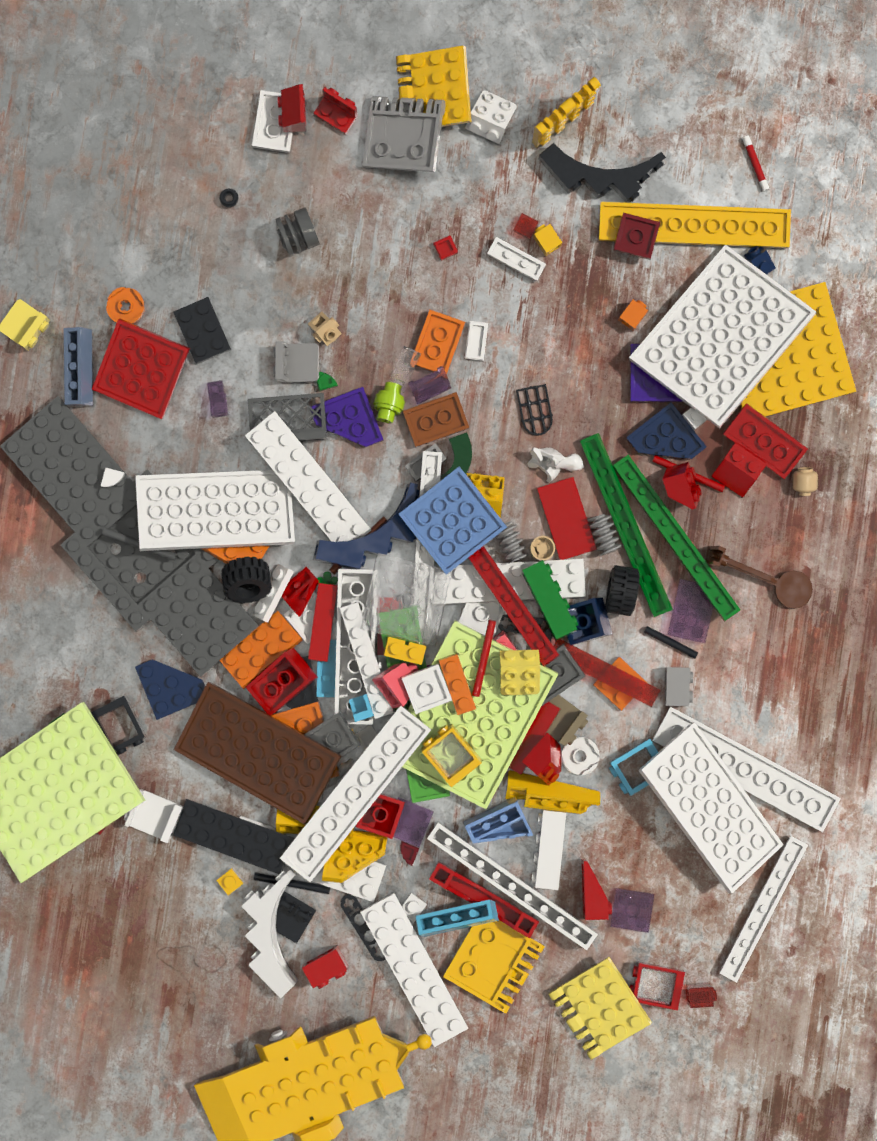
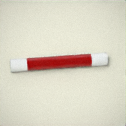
M745 136L742 138L761 189L766 191L770 189L751 139L749 136Z

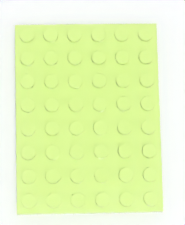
M454 620L430 666L437 663L440 666L439 659L457 653L472 695L485 635ZM493 639L480 697L472 696L476 706L475 710L457 715L452 700L415 714L410 703L407 710L427 725L431 731L402 766L484 809H487L558 676V672L540 664V692L538 694L502 695L500 651L512 649ZM451 724L477 753L482 764L453 787H450L422 753V744L428 738L436 737L438 735L437 732L443 726H450ZM452 733L430 749L449 774L471 758Z
M85 702L80 703L0 758V850L20 883L25 882L146 801Z

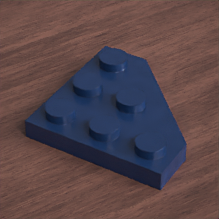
M672 402L626 437L637 453L693 459L707 447Z
M153 659L135 666L156 720L197 704L206 686L204 680Z

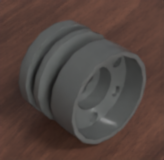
M306 207L294 211L295 221H291L287 214L284 215L287 224L283 225L280 217L275 219L278 236L289 256L294 255L292 250L294 245H296L298 253L301 252L300 243L302 242L305 243L308 249L320 245Z

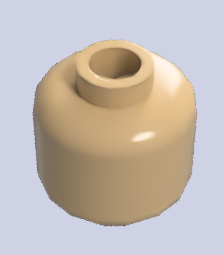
M800 467L798 471L793 473V489L799 492V495L810 496L811 492L817 490L818 474L813 471V468Z

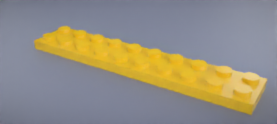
M600 202L599 241L616 242L624 212L660 222L655 243L740 247L758 246L765 248L790 247L791 209Z

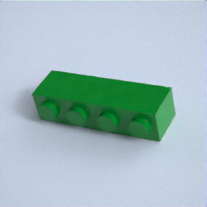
M542 560L523 569L522 575L555 641H558L576 632V626L579 624L575 616L570 615L568 611L570 606L566 598L562 599L559 593L561 588L557 580L553 581L551 574H553L551 567Z

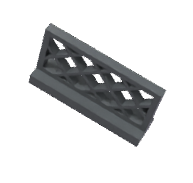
M324 393L248 399L250 430L254 428L255 423L259 419L263 421L261 416L267 409L274 412L270 408L274 401H280L285 406L279 411L278 416L280 417L286 408L295 414L288 423L284 419L282 420L287 427L292 429L291 432L300 442L328 440ZM312 398H320V406L316 411L308 405ZM294 399H299L303 403L297 412L288 406ZM261 402L265 408L257 415L253 411L252 403ZM305 406L314 412L307 421L298 415ZM315 415L322 419V427L314 428L309 424ZM297 416L305 422L300 429H294L290 425Z

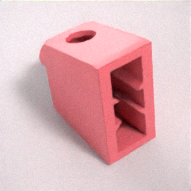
M404 662L394 664L374 677L372 681L392 708L403 707L410 698L402 677L419 669L416 664L411 662L408 665Z

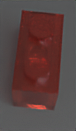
M708 982L685 984L686 1002L690 1008L714 1007V1001H717L716 989Z

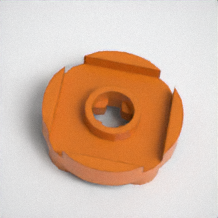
M117 288L110 293L107 299L106 311L115 323L120 318L135 324L142 318L145 312L144 300L135 289ZM123 302L131 304L128 311L120 309L123 307Z

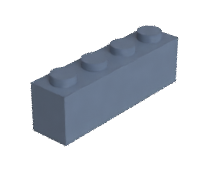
M83 327L64 328L65 405L93 406L92 329Z

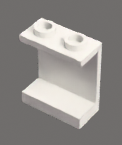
M140 789L146 801L125 814L124 820L126 823L124 826H131L161 839L160 841L169 843L184 806Z

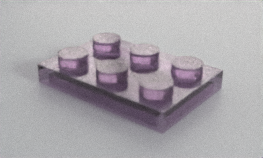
M679 579L667 635L705 644L713 606L696 582Z

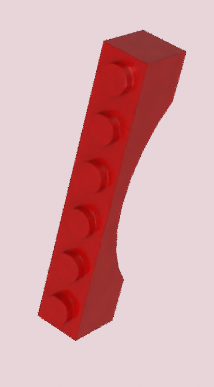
M438 861L429 877V880L470 903L485 900L495 901L498 919L529 939L539 923V920L440 861Z

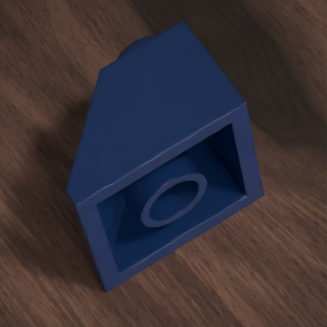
M603 597L592 598L570 605L568 611L571 616H575L579 624L576 626L577 631L568 635L570 645L613 635Z

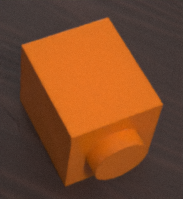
M633 299L618 321L634 331L647 314V306L642 301H635Z

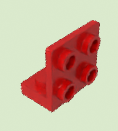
M324 87L322 90L323 99L313 114L346 135L358 117L357 107L349 98H341L339 93L333 88L327 89Z

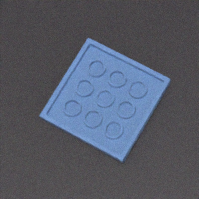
M460 466L399 513V516L446 575L507 528Z

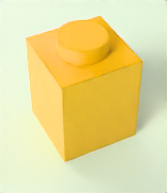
M543 224L535 230L536 233L533 238L545 256L562 246V241L551 224L547 226Z

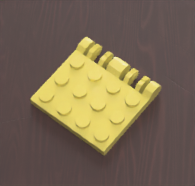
M607 957L548 993L552 1001L565 993L566 996L554 1003L556 1007L562 1006L568 1000L572 1004L571 1007L563 1010L561 1013L562 1017H566L576 1010L577 1013L566 1020L573 1033L584 1026L587 1027L575 1036L577 1040L591 1033L593 1039L584 1043L583 1049L587 1050L596 1043L598 1044L586 1052L590 1060L652 1023L610 957Z

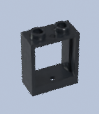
M122 696L91 712L117 755L126 752V747L132 744L136 747L144 743L143 739L147 735L127 696ZM124 706L138 735L113 747L99 718Z

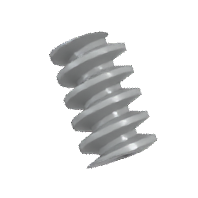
M602 514L587 520V522H594L589 528L596 529L592 536H598L594 542L601 544L597 550L604 551L599 556L617 551L621 547V544H615L619 537L612 536L617 531L610 530L614 523L607 522L611 515Z
M512 521L505 523L507 528L496 536V539H503L499 542V546H505L501 551L502 553H508L504 559L511 560L510 563L529 555L528 553H522L526 546H519L523 539L516 538L520 531H513L517 524H511Z

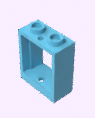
M649 738L609 762L611 765L609 770L614 778L618 776L621 783L619 786L624 794L628 793L632 796L649 785L645 780L631 788L617 765L643 748H646L651 758L655 756L658 751Z

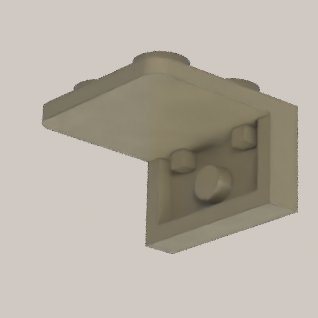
M557 695L549 702L561 708L547 733L563 746L571 745L577 737L574 735L578 729L582 730L588 723L586 719L588 715L562 696Z

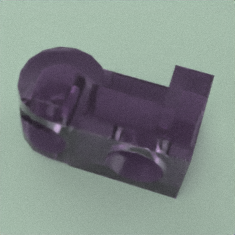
M223 380L208 382L207 387L212 418L230 415Z

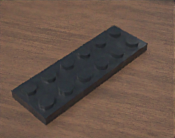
M189 799L185 801L173 835L280 874L285 866V862L280 857L294 840L291 836Z

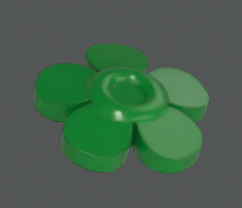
M324 572L323 577L317 578L319 583L335 585L338 583V578L336 576L331 578L332 574L330 572Z

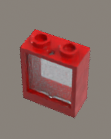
M638 961L637 966L634 965L632 970V977H635L634 984H630L629 988L639 1003L678 1011L685 971Z

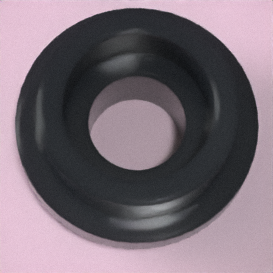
M228 188L221 192L219 199L224 207L231 208L238 203L239 197L235 190ZM230 195L233 197L232 201L228 202L226 201V197Z

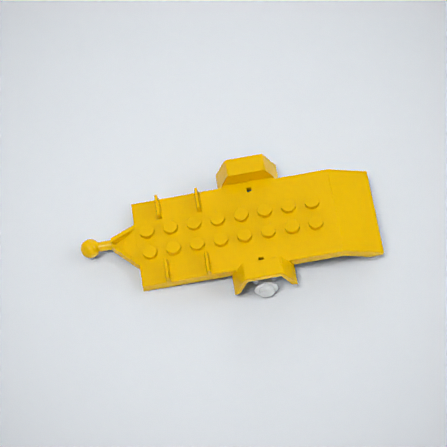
M375 1016L309 1042L302 1027H298L286 1038L287 1031L277 1030L271 1034L272 1037L269 1039V1041H274L273 1043L265 1046L261 1044L254 1045L261 1061L224 1076L196 1083L194 1087L217 1141H272L292 1133L295 1141H330L336 1138L344 1128L338 1114L350 1109L354 1111L355 1107L381 1097L385 1099L386 1095L403 1089L404 1084L398 1068L409 1052L418 1048L422 1050L430 1048L432 1039L427 1034H421L412 1043L406 1044L383 1034Z

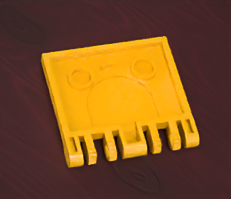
M465 46L396 56V65L400 66L397 67V73L411 72V77L399 78L398 84L412 83V86L398 87L399 100L401 98H415L417 102V99H423V113H426L429 99L445 100V113L442 118L441 127L472 122Z
M595 77L590 79L587 85H583L579 92H575L571 98L569 97L549 117H545L543 122H539L534 127L532 143L536 148L540 145L542 147L551 140L550 137L554 133L559 134L565 129L564 125L568 121H575L580 116L579 112L581 110H587L594 104L596 91L601 87L600 82Z
M500 920L473 926L443 977L507 1014L510 1006L499 1000L498 997L511 1004L513 1003L514 999L502 993L504 987H507L512 992L519 993L520 989L509 983L508 980L511 979L523 986L529 973L517 967V964L519 963L532 970L534 966L521 959L523 954L526 953L531 958L538 960L539 955L527 949V947L529 946L542 953L545 946L531 937L529 939Z

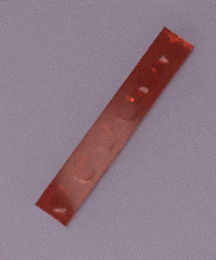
M562 639L555 642V649L562 644L565 645L583 673L651 708L653 707L661 692L660 689L570 645Z

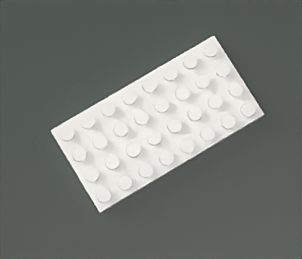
M273 470L135 476L139 551L295 544L291 491Z
M695 722L690 723L638 770L728 894L733 893L783 846L781 840Z

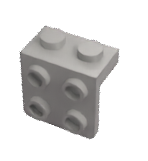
M275 342V347L273 348V356L275 358L273 375L275 380L282 383L318 381V344Z

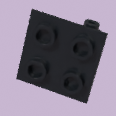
M284 891L277 909L276 932L297 944L315 914L316 909Z

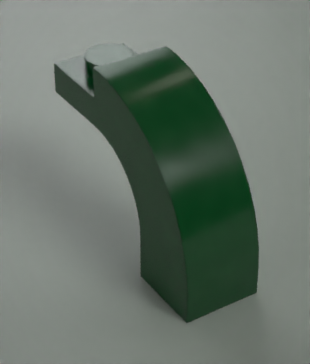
M467 432L449 439L454 453V462L452 467L441 475L440 481L459 466L467 475L472 461V446Z

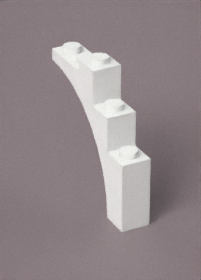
M292 869L287 873L282 871L275 878L277 883L274 886L270 883L263 891L260 888L255 893L251 891L244 898L246 902L241 906L255 920L247 927L249 932L245 935L258 949L251 956L253 960L249 966L280 998L298 982V978L289 969L282 956L276 933V915L280 898L289 882L296 875Z

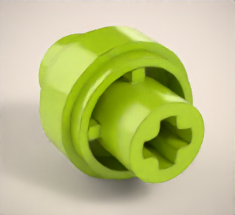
M386 382L384 390H379L375 395L373 404L375 405L374 409L378 411L376 417L378 421L392 424L395 415H400L403 412L405 401L404 397L400 395L401 385Z

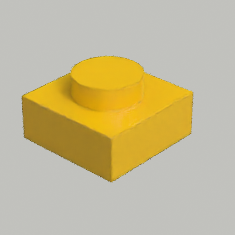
M233 868L216 880L227 895H230L244 883Z

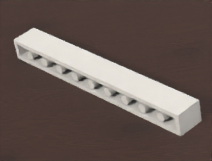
M437 822L428 835L427 839L585 950L590 947L598 935L593 929L441 823Z

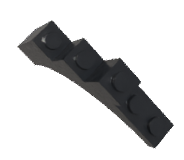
M553 143L539 154L538 159L567 193L571 190L573 192L578 190L582 186L581 182H583L596 198L600 195L602 197L606 196L612 190L610 188L612 187L623 201L627 203L630 200L634 202L641 195L639 192L642 187L639 185V182L641 184L645 183L650 178L649 174L654 170L658 172L665 165L663 162L666 157L660 152L650 160L636 166L622 169H602L576 161Z

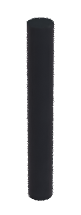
M649 626L644 631L645 634L694 659L698 655L697 651Z

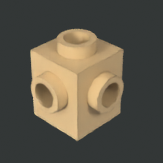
M320 312L308 323L314 331L312 336L318 343L322 341L326 346L330 345L341 335L337 328L339 324L333 317L329 319L323 312Z

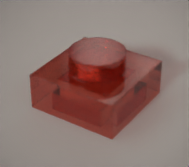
M522 213L513 231L531 239L539 221Z

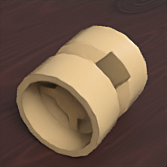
M538 536L530 545V555L536 561H548L555 553V543L547 536Z

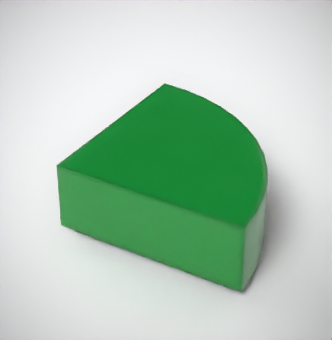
M319 372V379L317 381L319 391L338 386L332 376Z

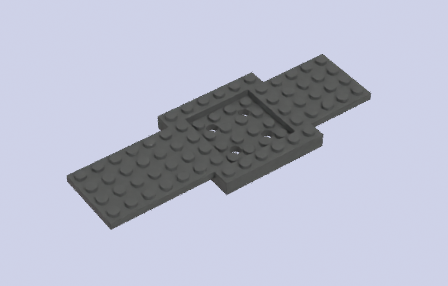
M59 396L53 399L0 445L10 459L74 531L61 544L62 548L136 632L152 620L200 677L259 627L239 602H233V600L225 597L223 584L210 570L220 561L201 548L176 549L175 553H177L174 561L149 551H139L138 547L102 535L103 529L107 528L139 540L136 481H132L125 473L123 479L116 485L101 487L105 468L124 471ZM147 469V470H146L144 473H142L141 475H153V474ZM114 544L121 546V552L117 555L111 552V547ZM140 572L146 575L144 583L136 581V575Z

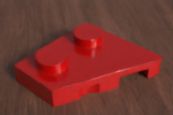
M306 566L288 582L282 598L299 617L308 604L319 580Z

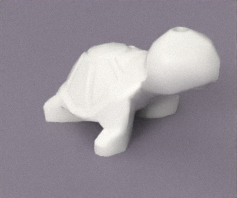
M532 448L530 451L532 459L527 463L529 468L539 467L547 474L546 481L548 483L556 478L561 469L572 472L580 471L584 467L583 460L576 453L564 457L553 448Z

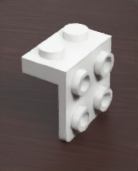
M484 90L471 111L472 122L467 123L465 129L500 144L517 106Z

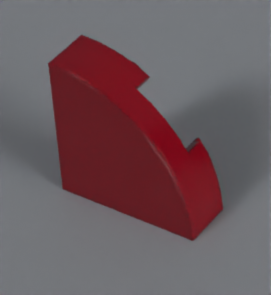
M401 841L400 851L406 863L411 866L413 865L419 847Z

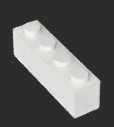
M542 809V814H538L537 825H541L540 833H536L535 844H538L539 847L538 852H534L533 860L537 867L536 872L532 871L531 883H535V888L559 889L566 812Z

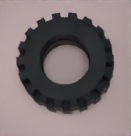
M257 557L236 558V560H231L225 564L221 570L224 595L227 599L233 600V602L253 603L265 598L272 589L269 566L263 559H257Z
M614 565L607 587L605 603L607 613L631 616L636 605L640 574L638 569Z

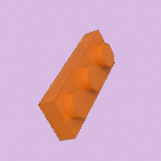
M458 654L439 659L457 715L475 710L476 706Z

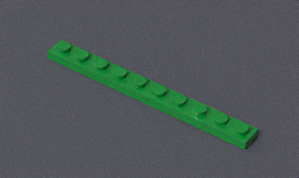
M596 433L581 440L583 450L633 568L639 570V583L653 616L656 617L673 610L600 434Z
M629 454L615 463L613 468L722 620L725 622L740 611L738 605Z

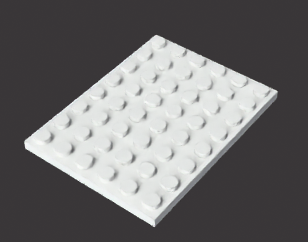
M724 245L632 353L629 360L720 429L816 315V311L730 247Z

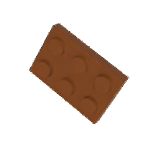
M457 392L403 411L415 448L469 429Z

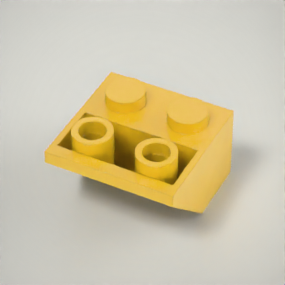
M467 473L472 483L501 518L505 477Z

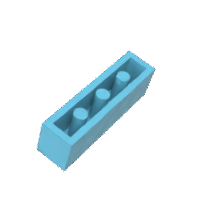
M492 900L416 916L418 933L424 937L499 921L496 903Z

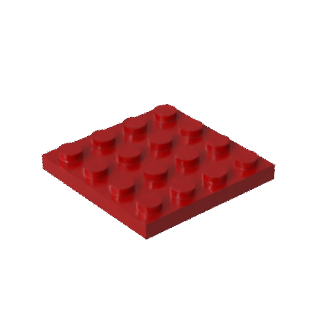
M119 318L92 390L163 419L190 348Z

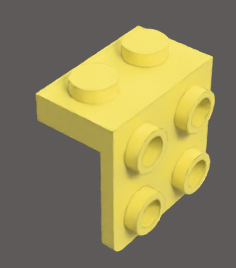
M18 299L0 323V332L29 351L30 348L36 345L39 335L48 328L50 319L23 300Z
M539 650L500 651L501 694H538L540 692Z

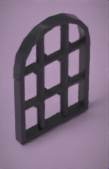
M546 384L517 389L521 422L524 429L534 436L546 434L553 423V414ZM538 388H545L547 399L541 400ZM529 389H535L537 401L531 402L528 394ZM525 390L527 403L521 404L519 391ZM541 403H548L550 415L544 416ZM537 404L539 406L540 417L534 418L531 405ZM527 406L530 419L524 420L521 407ZM550 418V426L546 430L544 419ZM540 420L542 422V433H536L534 421ZM525 422L531 423L533 432L526 428Z

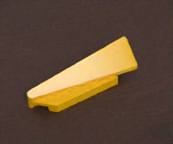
M513 770L508 771L505 799H512L514 797L516 799H524V807L582 814L587 811V807L600 805L599 791L558 781L547 785L538 776L525 773L520 775Z

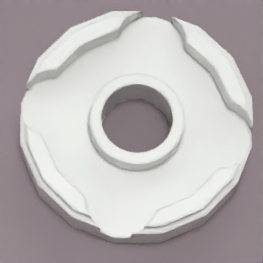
M576 737L571 745L567 744L563 747L561 760L564 767L570 773L586 775L597 767L599 750L590 739ZM580 750L586 754V758L582 762L575 759L576 752Z

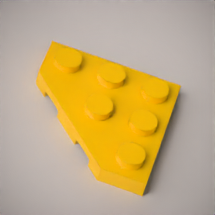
M354 831L353 838H345L325 863L322 881L342 883L383 857L386 852L388 838L371 832Z

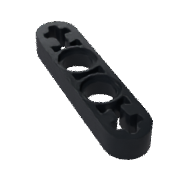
M351 894L345 895L341 899V908L374 960L384 961L386 959L385 956H376L377 949L375 946L372 949L369 946L375 944L376 940L367 941L364 937L365 932L370 930L366 922L362 925L354 922V917L357 914H361L360 911L363 910L362 905L355 896ZM346 898H348L349 900H354L352 905L355 909L357 907L360 908V910L355 911L352 914V916H350L349 912H352L351 908L349 906H344V904L346 903Z

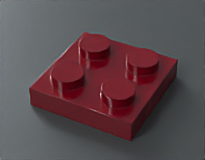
M623 212L613 251L651 260L660 222Z

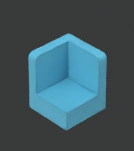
M367 694L349 700L355 722L374 716Z

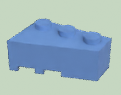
M515 797L463 821L472 843L533 836Z

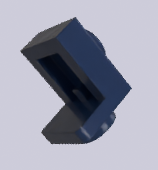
M752 247L744 255L747 261L766 275L776 269L767 250L763 247Z

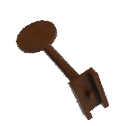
M709 546L708 550L713 551L710 560H705L709 567L728 566L774 585L776 598L787 608H800L807 604L812 596V583L808 576L800 571H787L779 578H775L730 559L729 556L725 555L726 548Z

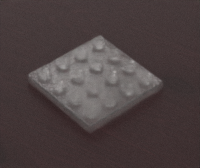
M377 553L360 629L435 647L452 571L446 575L441 568Z

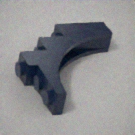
M407 484L403 498L396 511L386 523L374 532L351 541L333 542L318 540L313 560L350 569H361V566L364 567L366 561L364 552L384 557L387 556V553L391 552L393 543L390 542V539L412 543L417 537L399 516V513L418 499V484Z

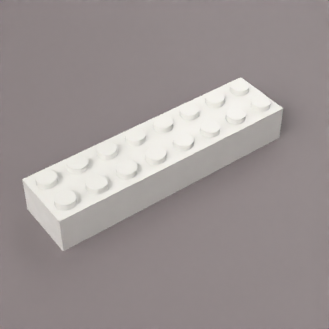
M338 569L335 714L341 712L348 724L374 725V716L355 722L349 700L367 694L340 608L359 603L375 653L377 570Z

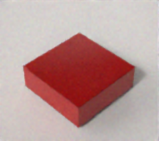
M451 235L433 243L441 261L458 254Z

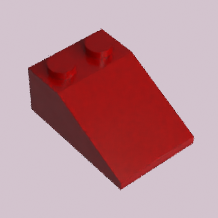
M293 647L285 651L249 683L246 689L264 711L272 716L318 677Z
M581 859L583 918L585 920H609V915H612V903L608 901L588 861Z

